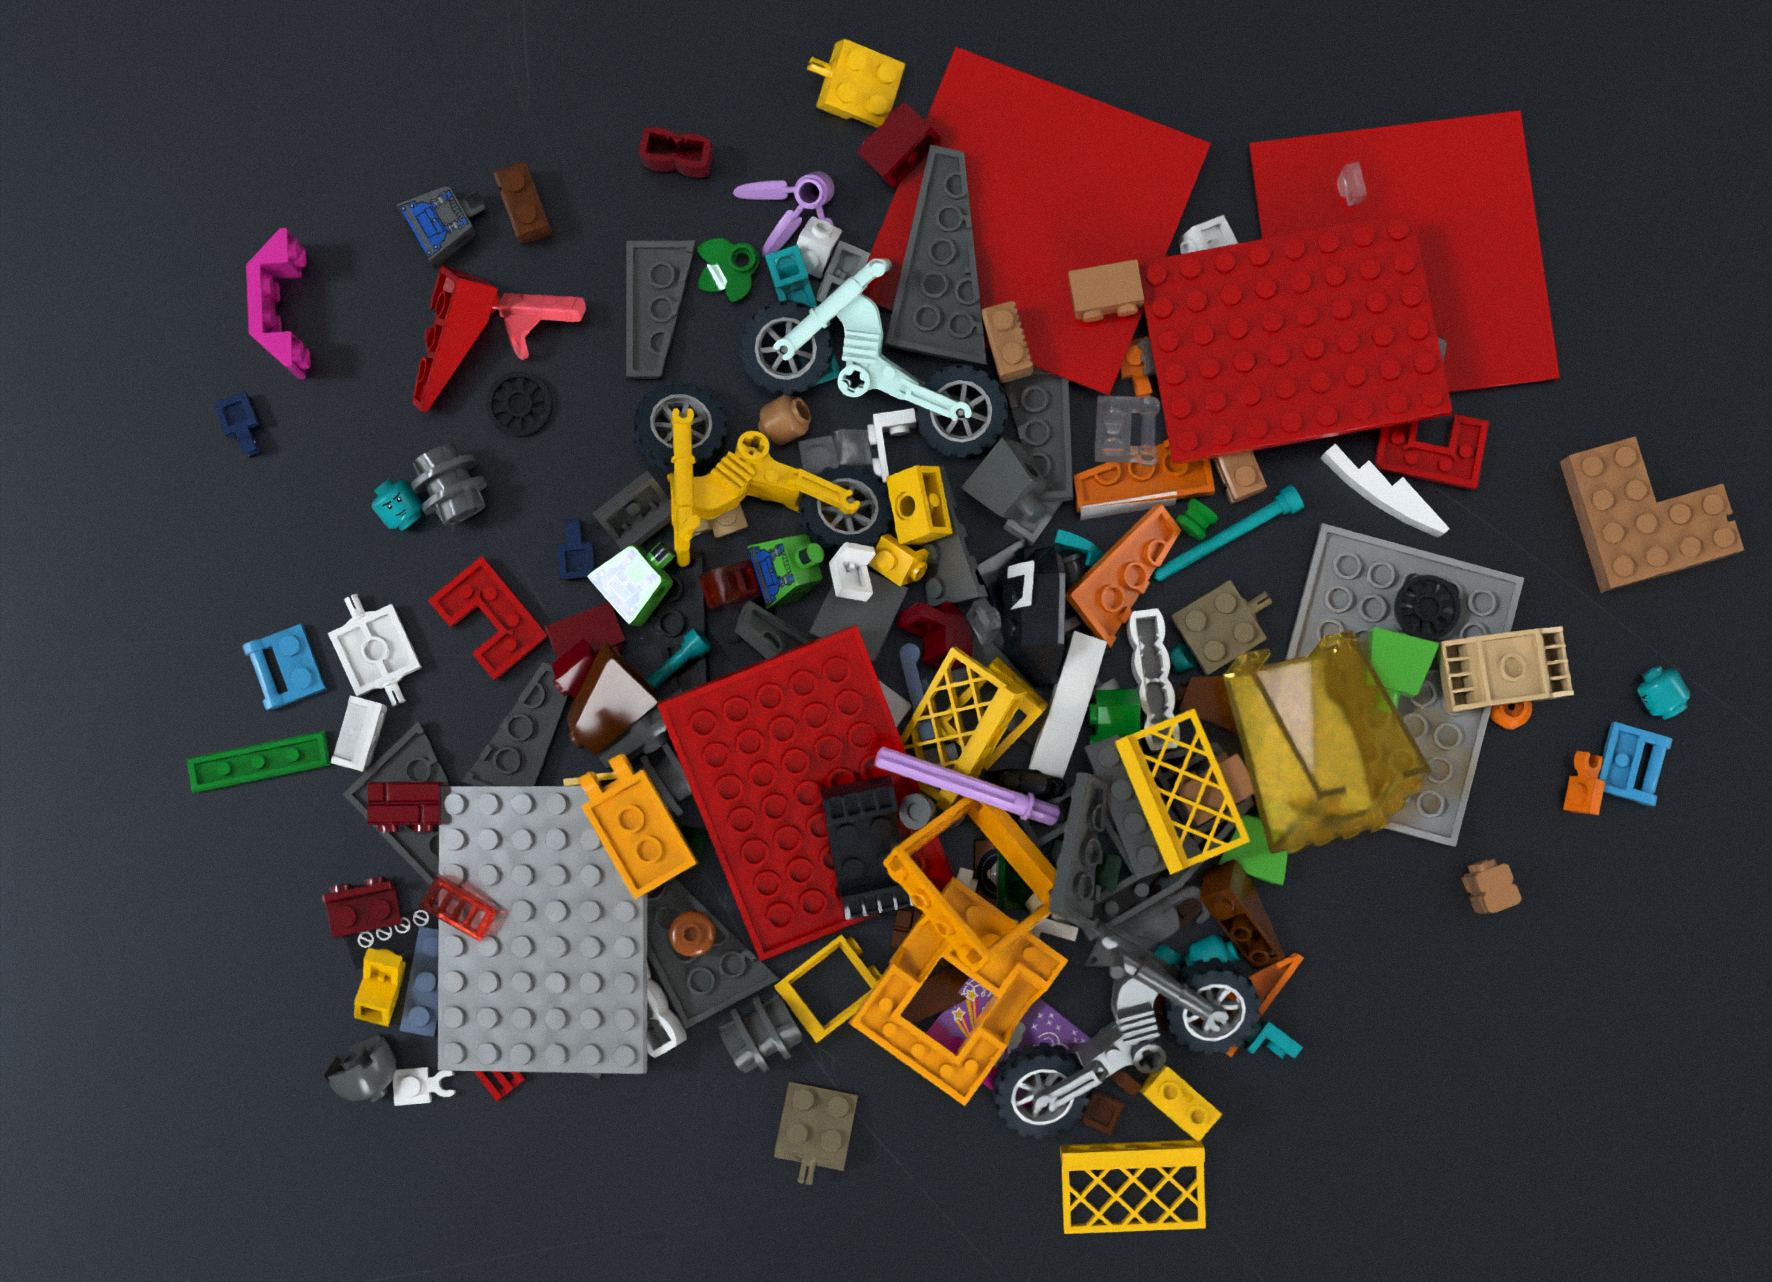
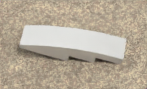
M1336 444L1320 457L1352 489L1376 507L1405 524L1437 538L1450 529L1403 477L1392 486L1370 461H1367L1358 469Z
M1077 631L1071 634L1062 667L1058 670L1057 684H1054L1050 702L1044 711L1028 769H1037L1042 774L1059 777L1063 780L1097 679L1107 644L1106 641Z

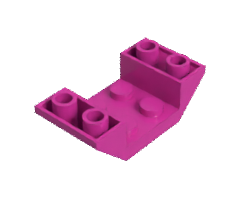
M279 228L246 264L249 334L298 379H306L305 369H310L311 366L309 348L304 347L302 341L291 331L282 332L280 316H276L275 303L280 302V287L278 282H274V279L302 278L301 267H306L305 247L300 246L298 239L287 228Z

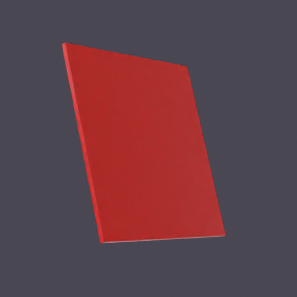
M955 47L925 121L933 127L941 138L935 146L964 152L981 315L984 308L1009 301L1015 302L1033 367L1110 396L1143 314L1144 306L1139 308L1136 314L1129 316H1118L1116 312L1104 314L1103 319L1094 322H1083V318L1075 319L1068 283V271L1135 259L1138 262L1166 257L1211 143ZM928 153L899 183L867 261L868 263L875 258H887L892 263L890 271L884 272L880 277H875L862 292L863 295L872 299L878 307L891 312L893 311ZM983 324L985 348L991 350Z
M1521 111L1249 143L1262 239L1412 211L1437 337L1447 342L1443 366L1449 393L1557 380L1560 378Z

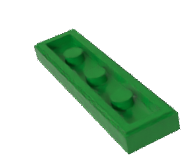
M326 731L186 758L192 793L332 766Z

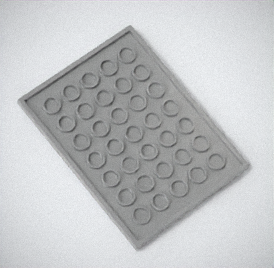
M1322 523L1319 528L1282 669V679L1276 692L1254 776V782L1259 789L1255 793L1450 847H1456L1492 706L1446 713L1436 653L1417 696L1409 698L1400 695L1396 714L1375 709L1380 690L1364 686L1367 633L1372 627H1378L1406 634L1400 628L1394 616V600L1398 590L1407 581L1420 575H1434L1449 582L1459 596L1461 607L1460 616L1455 627L1445 636L1429 641L1439 643L1441 641L1511 632L1524 578ZM1420 581L1417 585L1422 594H1424L1425 584ZM1437 583L1432 584V594H1435L1439 589V584ZM1411 589L1405 591L1407 596L1416 599ZM1445 592L1440 600H1449L1451 597L1449 592ZM1401 602L1400 604L1401 609H1408L1413 607L1404 602ZM1452 607L1442 608V611L1447 612L1449 614L1454 613V609ZM1415 614L1404 616L1403 620L1405 623L1408 624ZM1438 617L1442 627H1446L1448 622ZM1422 620L1414 627V631L1421 632ZM1429 621L1430 635L1435 634L1436 631Z
M441 786L438 926V1070L647 1073V893L634 900L581 807L590 801L581 786Z

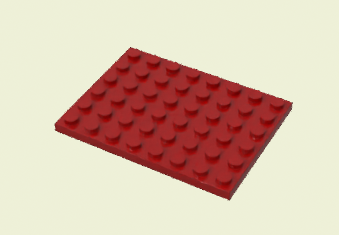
M1412 211L1138 262L1144 294L1145 317L1173 465L1452 415L1453 411Z
M857 624L656 702L760 962L881 914L877 913L849 920L844 919L819 789L889 775L894 786L898 806L896 814L901 841L904 842L920 830L906 827L899 815L900 804L906 796L922 794L917 780L875 765L877 753L882 747L906 754ZM938 836L909 856L937 890L945 888L951 878L954 877Z

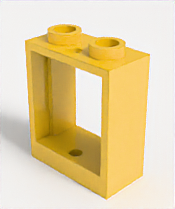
M998 656L987 668L1010 684H1018L1028 691L1019 706V709L1026 716L996 746L984 767L985 770L992 766L1048 706V703ZM988 680L978 681L977 683H978L979 689H980ZM970 685L958 697L959 707H963L973 696ZM951 705L945 711L951 710ZM953 713L939 717L944 737L958 734ZM972 735L966 736V737H967V741H969V739H970V737H971ZM959 738L948 740L952 743L956 741L960 745Z
M841 934L774 986L816 1043L854 1015L871 990L823 1026L792 986V983L840 947L873 989L882 975L873 964L868 968L859 958L864 952L852 936L845 939Z
M1166 1065L1159 1071L1149 1074L1140 1084L1143 1087L1139 1092L1198 1142L1222 1115Z

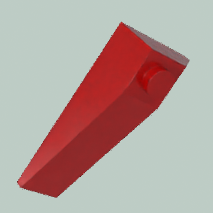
M445 265L440 266L431 298L430 309L435 310V318L431 327L425 330L424 340H426L428 355L423 357L419 363L412 403L423 412H428L488 323L490 314L496 311L499 302L498 288L492 283Z

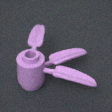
M821 171L811 172L801 177L794 187H787L788 184L784 180L748 183L734 189L733 194L736 197L750 200L787 199L788 193H794L799 203L794 212L792 210L786 211L771 232L762 248L761 254L763 258H765V255L779 251L792 237L802 223V218L799 215L804 208L816 209L818 219L833 225L830 218L824 217L822 205L828 203L834 195V183L829 175ZM813 184L818 187L819 194L813 191Z

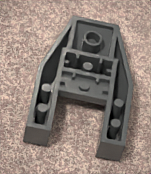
M1218 742L1210 743L1215 758L1224 753ZM1202 745L1195 747V748H1197V749H1200V750L1204 751V748H1203ZM1189 749L1164 753L1161 761L1181 769ZM1193 751L1185 771L1190 773L1196 770L1198 775L1208 771L1210 766L1207 763L1209 762L1207 756ZM1160 754L1154 755V756H1150V757L1155 758V759L1158 760V757H1159ZM1146 759L1152 773L1156 763ZM1159 765L1154 778L1157 787L1172 793L1179 772ZM1073 786L1065 790L1066 793L1063 796L1061 795L1047 801L1060 808L1059 818L1055 824L1050 826L1029 818L1024 821L1020 817L1016 820L1020 828L1037 848L1064 833V825L1068 819L1072 801L1071 791ZM1160 793L1165 801L1168 802L1170 796ZM1251 796L1235 804L1241 818L1254 804ZM1173 798L1170 808L1182 825L1186 826L1189 818L1180 802ZM1106 805L1105 830L1131 875L1100 892V900H1094L1092 918H1098V921L1104 922L1109 929L1114 928L1180 889L1204 861L1171 875L1168 868L1136 880ZM1229 808L1223 811L1222 814L1232 817ZM1217 816L1195 828L1191 823L1189 828L1210 835ZM1220 818L1213 837L1222 841L1236 824ZM1188 832L1203 852L1208 839ZM1211 841L1207 851L1216 848L1219 844ZM1079 927L1087 941H1092L1098 937L1093 930H1085Z

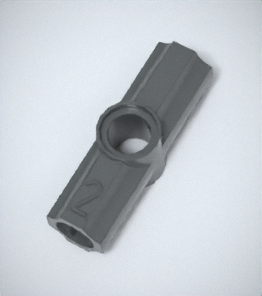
M681 688L669 697L684 692V690ZM658 706L652 707L597 753L607 769L611 772L614 771L608 760L620 753H625L630 761L642 752L648 754L657 750L669 739V734Z

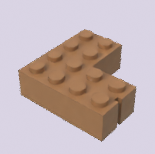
M1636 436L1575 453L1560 461L1600 593L1732 556L1744 550L1735 520L1728 522L1726 517L1732 514L1724 484L1656 502Z

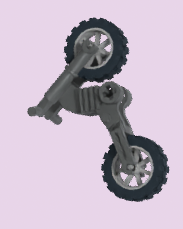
M1098 921V930L1093 932L1101 939L1102 944L1109 949L1107 956L1110 959V975L1115 978L1111 998V1008L1115 1020L1108 1026L1101 1028L1098 1034L1088 1042H1082L1067 1051L1060 1045L1056 1044L1053 1047L1047 1042H1039V1046H1032V1043L1022 1046L1023 1050L1018 1052L1016 1050L1012 1051L1008 1055L1009 1059L999 1064L997 1068L998 1075H994L992 1082L994 1090H992L1000 1118L1004 1119V1123L1008 1128H1015L1017 1134L1026 1137L1029 1134L1033 1138L1040 1139L1042 1135L1049 1134L1050 1137L1059 1135L1058 1131L1063 1129L1069 1130L1074 1126L1073 1122L1076 1119H1081L1084 1114L1083 1108L1088 1106L1089 1103L1087 1092L1100 1085L1106 1077L1127 1065H1135L1142 1073L1151 1074L1159 1071L1166 1062V1053L1159 1041V1032L1153 1011L1154 999L1158 994L1163 995L1165 1006H1162V1010L1171 1033L1180 1045L1185 1044L1191 1052L1196 1053L1199 1050L1204 1055H1213L1214 1051H1219L1221 1054L1230 1051L1229 1048L1234 1045L1236 1047L1244 1043L1243 1039L1247 1035L1251 1036L1254 1032V1024L1259 1022L1260 1019L1258 1007H1261L1260 998L1246 971L1242 968L1238 969L1232 961L1226 960V963L1221 962L1220 958H1210V961L1206 962L1203 959L1193 962V966L1189 968L1184 966L1180 969L1177 964L1168 963L1139 944L1128 941L1114 933L1104 922ZM1230 991L1236 996L1234 1001H1223ZM1226 1010H1232L1229 1016L1227 1015ZM1198 1018L1203 1019L1202 1025L1192 1021ZM1153 1053L1154 1057L1147 1060L1145 1055ZM1060 1078H1063V1079H1064V1080L1058 1082L1057 1084L1052 1085L1053 1082L1057 1081L1058 1079H1060ZM1018 1087L1028 1090V1092L1015 1097ZM1033 1100L1032 1108H1028L1023 1105Z

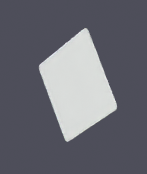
M1034 560L1008 567L1007 578L1025 575L1023 597L1011 609L1030 606L1032 603Z

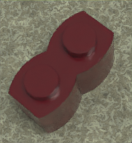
M660 127L643 129L639 155L644 166L659 172L677 170L685 176L694 178L706 177L710 174L714 152L712 143L708 138L694 133L676 135L672 131Z

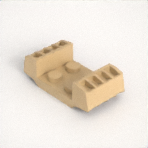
M1563 626L1497 633L1439 642L1436 653L1446 713L1526 701L1537 702L1574 695L1565 649L1566 644L1563 637Z

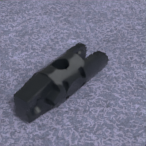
M1009 768L989 771L985 774L986 782L1025 795L1033 793L1036 799L1063 796L1067 789V784H1065L1064 780L1059 777L1042 774L1037 769L1020 770Z

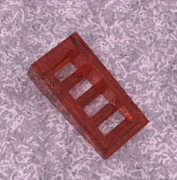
M751 560L712 569L699 576V581L710 609L762 594L752 570ZM741 571L743 572L748 589L745 587ZM727 575L730 576V579H731V582H732V585H733V588H734V591H735V592L732 591V588H731V585H730V582H729V579H728V576H727Z
M439 873L418 906L479 942L482 941L499 911ZM443 888L448 893L442 904L438 906L434 902ZM457 896L460 898V901L451 914L446 909L453 897ZM466 903H469L473 907L463 922L458 917ZM480 909L485 912V915L478 927L474 929L470 924Z

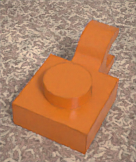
M1148 336L1131 341L1119 371L1121 380L1132 379L1136 400L1150 398V394H1152L1148 376H1143L1142 369L1145 368V365L1141 363L1140 359L1143 353L1142 349L1138 347V342L1148 339Z
M1577 751L1575 753L1574 766L1578 776L1569 777L1563 810L1573 813L1599 815L1605 781L1598 779L1603 765V756L1590 755V752Z

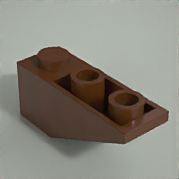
M1234 859L1205 869L1199 899L1251 967L1257 969L1284 960V951L1256 888L1238 862Z

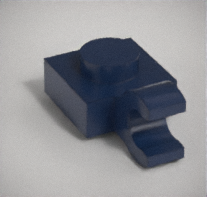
M243 391L214 403L213 406L225 436L230 438L236 435L243 454L246 453L247 457L261 453L251 431L252 428L259 426L260 423L248 393Z
M579 518L566 519L568 544L557 545L560 580L588 578L587 576L596 570L593 542H583L582 522Z

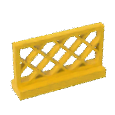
M956 646L951 647L900 737L905 749L914 748L916 758L925 761L922 746L937 743L941 763L936 765L950 769V765L955 764L952 770L978 779L1028 691L1018 684H1010ZM956 659L966 665L969 680L954 683L951 667ZM975 672L981 675L982 677L976 678ZM944 679H945L946 685L941 686L942 683H943V681H944ZM988 680L998 687L991 701L982 702L978 681ZM970 684L974 704L959 707L955 687ZM948 689L952 709L937 713L934 697L939 690ZM989 705L984 713L983 706ZM976 708L979 723L975 730L965 732L961 711ZM927 709H929V715H925ZM953 713L958 734L943 737L938 716ZM931 718L935 739L921 742L917 727L921 720ZM972 735V736L970 737L969 741H967V737H966V736ZM912 738L913 744L908 745L909 741ZM959 738L962 753L958 759L948 761L944 741ZM917 781L920 790L938 801L936 806L943 811H946L965 797L944 789L938 790L932 785Z
M1195 709L1114 741L1170 875L1250 842ZM1191 718L1196 729L1191 746L1171 738L1176 724ZM1171 726L1167 736L1158 733V731ZM1151 734L1165 739L1158 760L1143 754L1138 742L1139 739ZM1198 737L1201 741L1204 751L1195 748ZM1169 741L1189 749L1181 769L1161 761ZM1193 751L1207 756L1210 767L1205 779L1185 771ZM1146 759L1156 763L1152 773ZM1159 765L1179 772L1172 793L1156 785L1154 778ZM1212 770L1215 774L1218 784L1208 781L1212 773ZM1183 775L1203 782L1196 802L1175 794ZM1207 784L1220 789L1223 793L1224 801L1219 812L1199 804ZM1160 793L1170 796L1166 806ZM1173 798L1193 806L1186 826L1172 821L1169 816L1168 810ZM1226 804L1232 817L1222 814ZM1197 808L1217 816L1210 835L1189 828ZM1220 818L1235 823L1241 837L1228 843L1214 838L1213 835ZM1174 826L1184 829L1180 839ZM1187 831L1208 839L1203 852L1189 859L1182 846ZM1211 841L1221 845L1207 851Z
M1191 1139L1060 1145L1064 1234L1206 1228L1205 1147L1201 1140L1199 1142ZM1183 1166H1196V1179L1186 1189L1172 1177ZM1162 1167H1172V1168L1167 1172V1171H1166L1164 1168H1162ZM1137 1168L1133 1173H1131V1172L1128 1170V1169ZM1146 1168H1156L1164 1175L1151 1190L1137 1178ZM1111 1169H1120L1129 1177L1116 1191L1102 1180ZM1084 1170L1093 1180L1079 1193L1070 1185L1069 1171ZM1092 1170L1101 1171L1096 1175ZM1168 1181L1182 1192L1169 1207L1155 1195ZM1133 1182L1146 1193V1196L1134 1208L1120 1197ZM1098 1183L1112 1195L1099 1209L1085 1198ZM1195 1188L1197 1193V1199L1191 1194V1192ZM1070 1192L1076 1196V1198L1071 1203ZM1188 1197L1197 1205V1219H1181L1174 1210ZM1151 1199L1165 1210L1155 1221H1147L1138 1213ZM1116 1200L1129 1211V1214L1121 1222H1111L1103 1215ZM1080 1202L1085 1204L1094 1213L1086 1223L1071 1224V1211ZM1171 1215L1175 1220L1166 1219ZM1134 1216H1135L1139 1221H1131V1220H1132V1219L1134 1218ZM1100 1218L1104 1223L1095 1222Z

